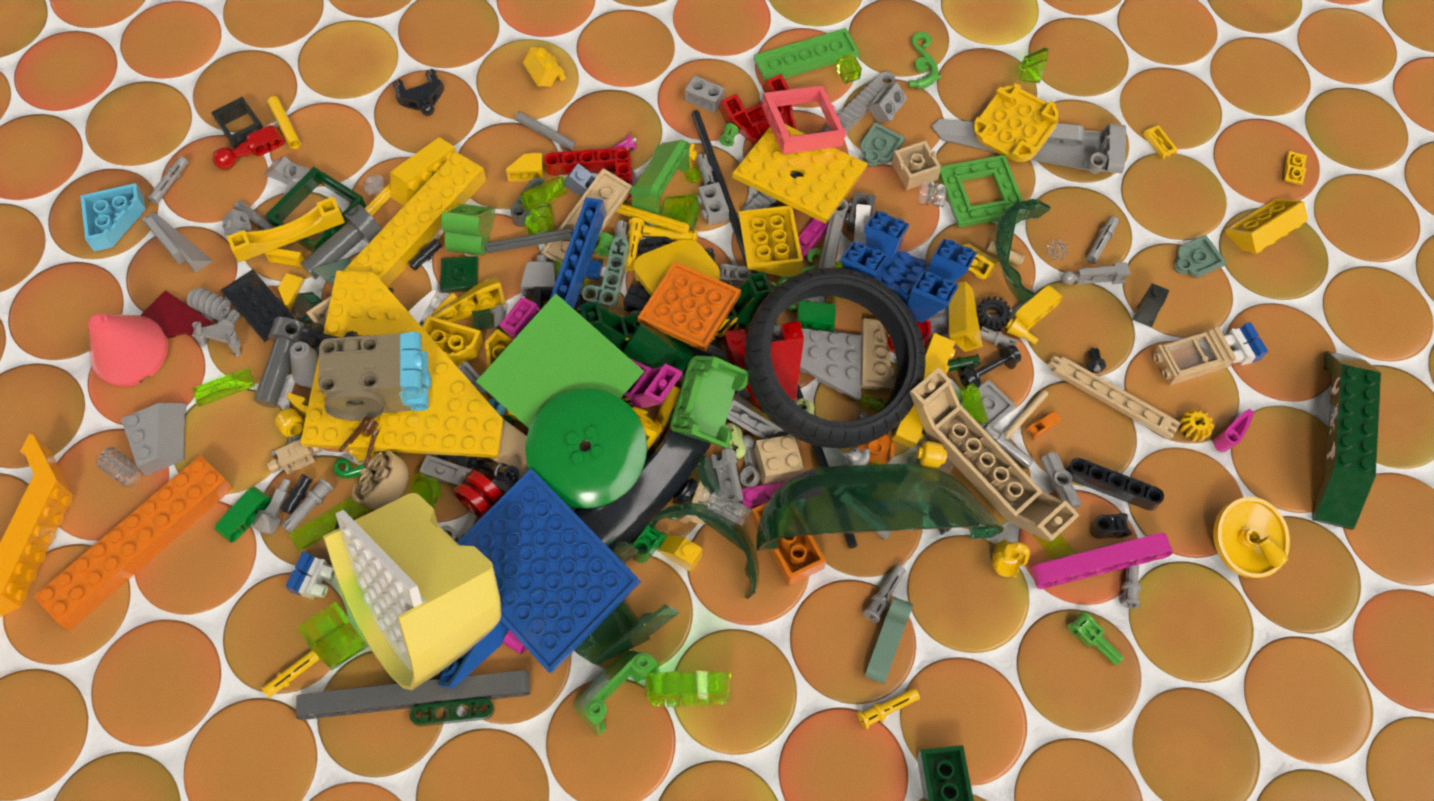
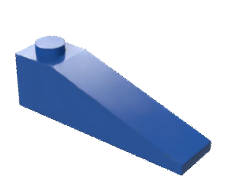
M500 620L487 636L443 670L438 685L453 689L501 646L510 629Z

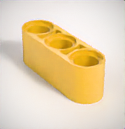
M1047 285L1023 305L1013 318L1017 317L1029 330L1061 302L1063 296L1051 285Z

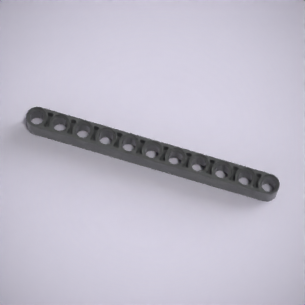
M512 671L466 676L453 689L440 687L438 685L439 679L428 680L414 690L403 689L399 684L299 694L296 696V718L307 720L410 709L417 705L479 698L493 700L527 696L531 694L530 672Z

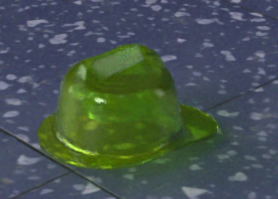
M421 473L416 474L411 482L412 493L419 494L435 509V504L442 494L440 484L436 477H427Z

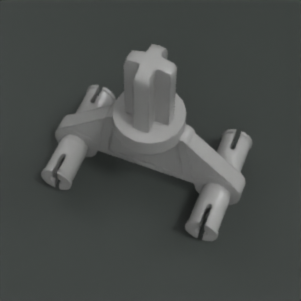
M232 310L225 319H221L217 324L203 328L200 322H194L192 324L194 328L193 336L198 341V345L201 347L207 344L206 337L228 343L234 356L241 355V343L234 331V325L240 318V313L237 310Z

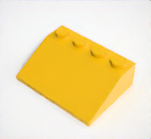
M791 206L738 211L748 270L765 271V273L783 277L803 273V259L793 208Z

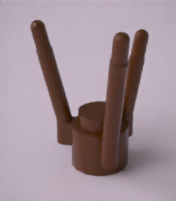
M365 416L357 429L341 446L339 452H342L349 444H352L360 434L365 437L372 435L363 466L366 469L376 437L380 432L376 429L379 424L374 419Z

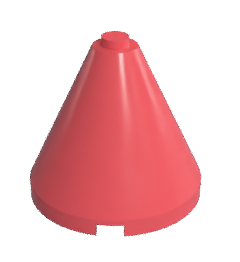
M98 313L93 315L88 321L91 366L94 372L106 383L117 387L138 385L141 383L140 380L148 375L152 377L163 365L168 353V339L164 335L162 328L152 319L138 315Z

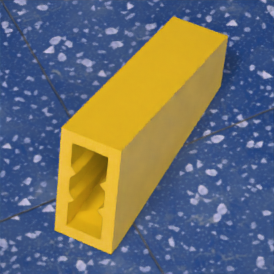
M965 281L956 283L959 287L949 303V338L955 341V344L964 352H968L983 346L973 288Z

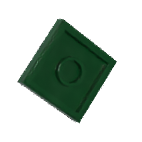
M478 257L441 258V293L467 292L477 285Z

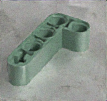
M618 236L612 241L602 287L587 285L582 289L581 295L585 303L598 301L599 306L605 309H614L617 306L630 252V247L625 237ZM621 245H624V247H621L620 254H619L618 247H620ZM616 261L621 262L619 267H613L612 265ZM610 279H617V283L614 285L608 284ZM588 293H595L592 299L586 298ZM607 296L613 297L611 302L604 301Z
M893 597L864 677L885 684L905 625L912 611V603Z

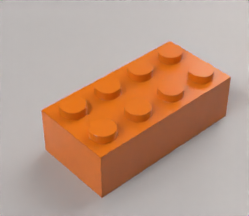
M788 493L752 509L751 519L788 586L825 568L826 559Z

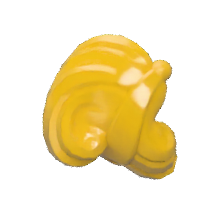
M1007 540L998 542L992 553V563L995 571L1003 577H1017L1019 566L1026 565L1031 553L1030 548L1022 542L1010 543Z

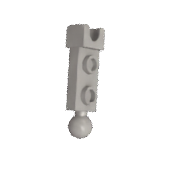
M1126 262L1097 268L1084 267L1079 269L1077 274L1072 271H1065L1061 276V280L1066 285H1071L1074 282L1076 285L1102 282L1123 284L1126 283L1124 277L1130 276V270Z
M722 449V455L712 454L711 459L713 468H716L723 504L726 507H730L728 515L732 520L736 521L740 520L744 513L742 507L738 505L739 502L744 500L736 463L738 462L734 450Z

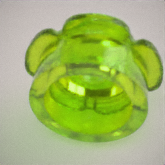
M696 167L690 168L685 172L686 181L691 183L698 182L701 171H698Z

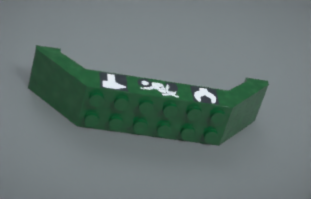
M1326 351L1324 353L1323 369L1329 370L1332 374L1325 477L1316 501L1313 504L1312 520L1353 530L1376 477L1381 372L1364 359Z

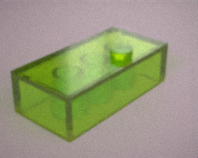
M337 602L297 627L309 647L331 670H334L369 647L356 626Z

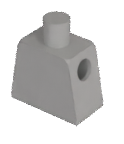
M537 255L536 262H528L526 264L521 282L522 296H533L534 287L555 286L554 265L552 262H547L546 255Z

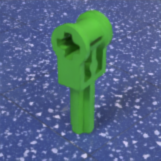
M1081 611L1078 614L1079 617L1073 623L1067 625L1068 630L1088 648L1094 645L1114 665H1118L1124 657L1102 637L1105 630L1095 622L1092 616L1085 611Z

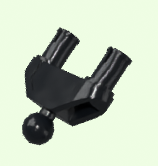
M430 69L432 75L429 70L425 72L429 83L406 90L402 80L398 79L400 85L395 80L393 87L397 93V102L406 108L421 110L425 116H431L434 113V105L444 91V84L438 79L434 69Z

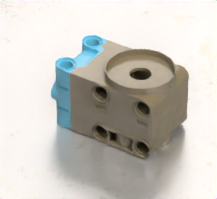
M417 332L323 340L319 345L318 386L325 397L324 409L326 413L342 420L361 421L365 416L373 419L388 412L423 411L428 409V389L431 388V377L428 371V352L421 350V335Z

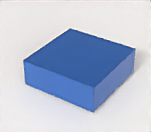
M590 260L585 278L599 280L603 262Z

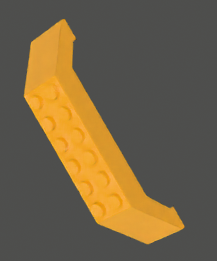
M32 434L28 435L20 452L27 458L33 472V477L0 542V617L20 608L23 601L27 598L28 590L37 577V571L46 558V552L54 541L55 533L63 522L67 508L72 503L73 494L52 452Z

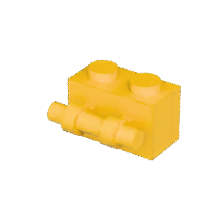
M530 48L523 64L537 86L551 87L556 77L560 81L566 79L564 70L558 66L556 58L548 53L545 48Z

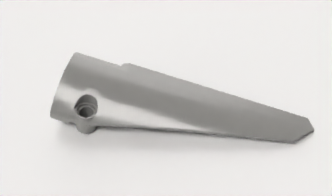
M939 119L932 126L942 141L995 152L977 141L974 122ZM1057 124L1056 129L1037 155L1031 160L1088 170L1092 174L1099 172L1122 174L1125 167L1126 125L1106 124L1103 131L1084 130V127L1079 125Z

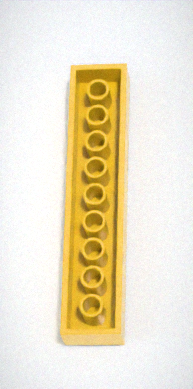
M455 152L343 271L374 272L388 288L409 265L408 261L415 257L421 248L424 249L442 229V212L458 204H465L486 182L484 168Z

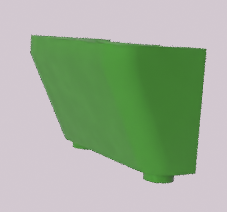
M694 356L686 370L671 419V430L710 444L728 448L732 436L730 429L724 426L735 391L742 390L748 384L747 371L714 356Z
M635 650L624 651L575 699L574 710L576 714L598 736L607 730L604 725L607 706L604 702L629 677L637 684L641 680H649L653 684L660 677L659 663L648 653Z

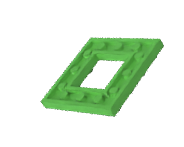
M1005 155L941 166L939 177L958 228L1025 216L1027 214L1026 206ZM993 176L1002 201L971 206L962 181Z

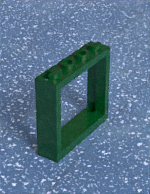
M313 167L265 214L269 223L275 227L284 225L285 223L282 221L319 184L352 203L342 213L345 223L325 230L314 242L308 238L296 241L311 252H314L348 223L344 215L357 204L363 208L366 207L361 195L316 167Z

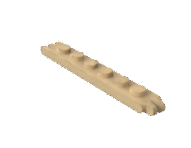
M1052 356L1051 361L1047 364L1053 370L1052 373L1169 440L1174 437L1177 428L1180 426L1179 421L1065 357Z

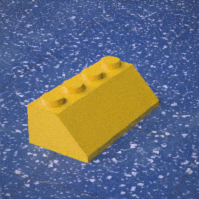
M1275 198L1225 229V233L1242 251L1253 254L1259 253L1263 248L1274 244L1276 240L1288 235L1290 231L1301 227V224L1308 221L1304 201Z

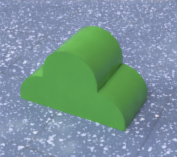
M458 204L443 211L441 221L442 229L445 232L446 250L484 256L487 252L486 243L489 242L490 231L494 223L495 208Z

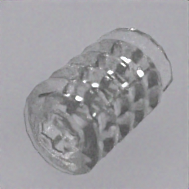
M113 446L103 450L97 459L98 468L109 474L124 487L134 485L142 476V471L139 470L136 463H133L131 459H128L126 455H123Z

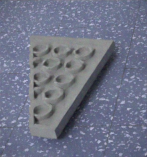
M774 326L771 342L780 341L779 333L781 326ZM802 328L804 343L800 371L811 374L817 378V381L830 388H834L840 394L844 393L855 399V402H860L862 335Z

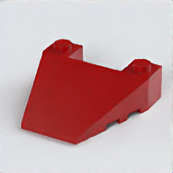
M782 74L766 80L762 89L764 93L789 90V87ZM734 94L723 99L718 106L725 122L736 125L739 129L738 133L754 145L770 128L762 108V103L745 110L738 95ZM792 105L778 106L777 108L784 124L796 129Z
M800 321L781 324L780 341L771 342V359L775 374L784 391L794 402L797 397L804 343ZM744 329L725 331L724 347L727 360L730 364L746 370L744 359L746 335ZM748 382L745 388L753 398L756 405L760 407V405L758 404L757 400L753 395V392Z

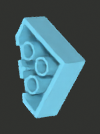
M136 183L80 196L85 240L94 252L114 247L146 210L144 195Z

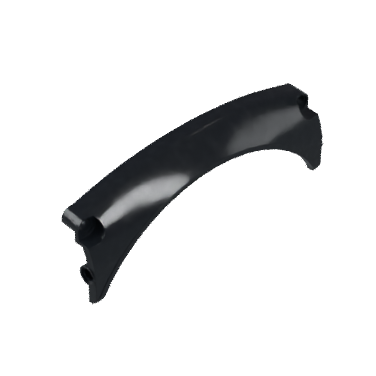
M690 346L693 357L713 356L703 350ZM688 365L683 370V377H685ZM670 427L661 444L645 462L637 482L624 496L605 506L580 509L575 511V513L615 554H618L668 504L697 467L711 444L674 432Z

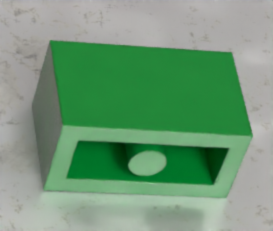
M809 300L799 301L797 321H800L803 329L833 332L836 304L829 302L816 303Z

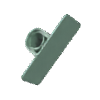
M345 258L314 268L313 272L331 285H334L336 271H343L352 260Z

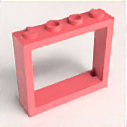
M823 86L763 94L762 108L782 154L840 147L843 145L846 130L842 127L840 118L835 113L834 105L831 104L829 95L825 92ZM818 101L831 131L790 137L777 107Z

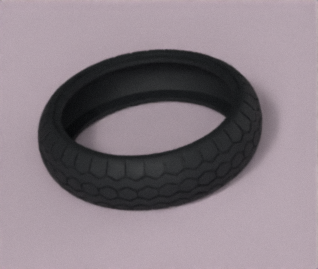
M820 268L809 270L781 283L767 295L756 310L749 325L745 341L744 359L745 369L748 373V382L762 410L786 433L801 441L820 447H856L886 435L908 415L914 406L910 391L924 380L926 365L925 347L921 331L912 312L903 300L888 286L869 275L850 269ZM835 296L861 305L882 323L895 349L897 375L891 396L877 414L852 422L830 421L819 418L802 409L787 395L777 379L771 359L773 329L779 315L784 310L807 298Z

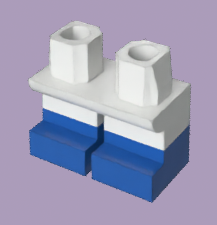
M1251 322L1244 324L1241 328L1231 329L1224 336L1236 356L1233 363L1239 362L1241 366L1262 360L1268 353L1266 346Z
M302 551L295 566L296 570H293L285 587L290 593L314 599L315 596L325 598L328 586L321 583L324 578L330 580L335 578L334 569L331 565H328L325 559H318Z

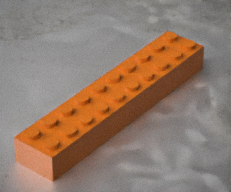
M199 455L33 597L59 625L70 631L233 488L222 475Z

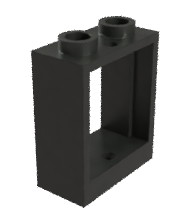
M243 96L211 112L217 125L234 149L239 144L246 142V137L249 134L263 128ZM248 113L254 124L231 135L225 125Z

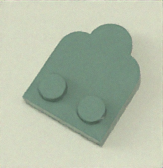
M875 122L861 142L860 150L864 155V162L868 163L867 166L870 167L877 166L879 163H890L893 159L894 151L900 149L905 141V137Z
M1204 235L1179 248L1174 269L1179 274H1189L1191 277L1200 278L1225 266L1226 261L1207 235Z

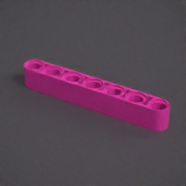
M1158 533L1040 563L1031 567L1030 571L1037 589H1046L1163 559L1172 555L1173 550L1166 533Z

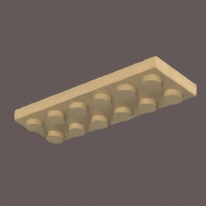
M603 168L558 230L571 228L572 232L574 231L585 197L601 199L604 202L606 216L600 231L601 233L630 194L632 185ZM571 239L550 242L545 246L541 254L546 255L547 259L561 267Z

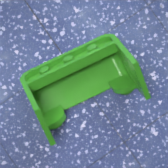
M676 140L664 142L656 147L655 154L636 185L634 184L631 187L630 194L632 195L633 207L659 214V199L677 169L686 173L690 171L689 142Z

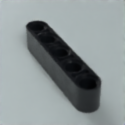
M1074 458L1066 469L1071 474L1073 482L1145 510H1155L1164 500V493L1158 487L1082 458ZM1111 482L1116 483L1118 487L1112 485Z

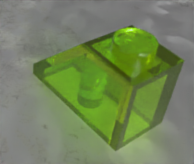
M1042 48L1023 58L1022 64L1019 63L1017 74H1020V81L1040 83L1048 61V48Z
M546 203L532 209L530 216L526 217L525 226H527L529 234L533 235L553 230L555 223L551 203Z

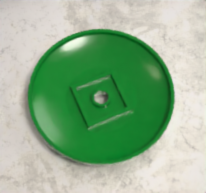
M576 389L555 397L537 413L530 425L526 438V461L528 468L533 469L569 507L580 509L597 508L618 500L637 482L646 461V435L638 415L621 398L603 390ZM584 441L591 443V448L587 452L580 450V444Z

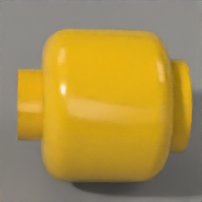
M284 409L275 417V426L285 437L299 435L304 428V420L295 409Z
M925 441L921 447L918 446L916 458H919L922 466L939 468L941 464H945L947 450L944 449L941 443Z

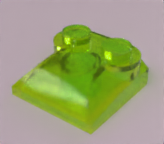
M696 194L665 197L660 215L688 223L690 226L689 231H692L696 226L700 210L698 197Z

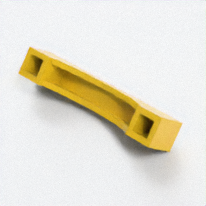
M334 196L317 202V206L311 211L282 226L253 232L242 230L226 236L238 262H242L345 223Z

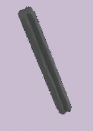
M571 228L487 242L486 251L493 253L571 239L573 232Z

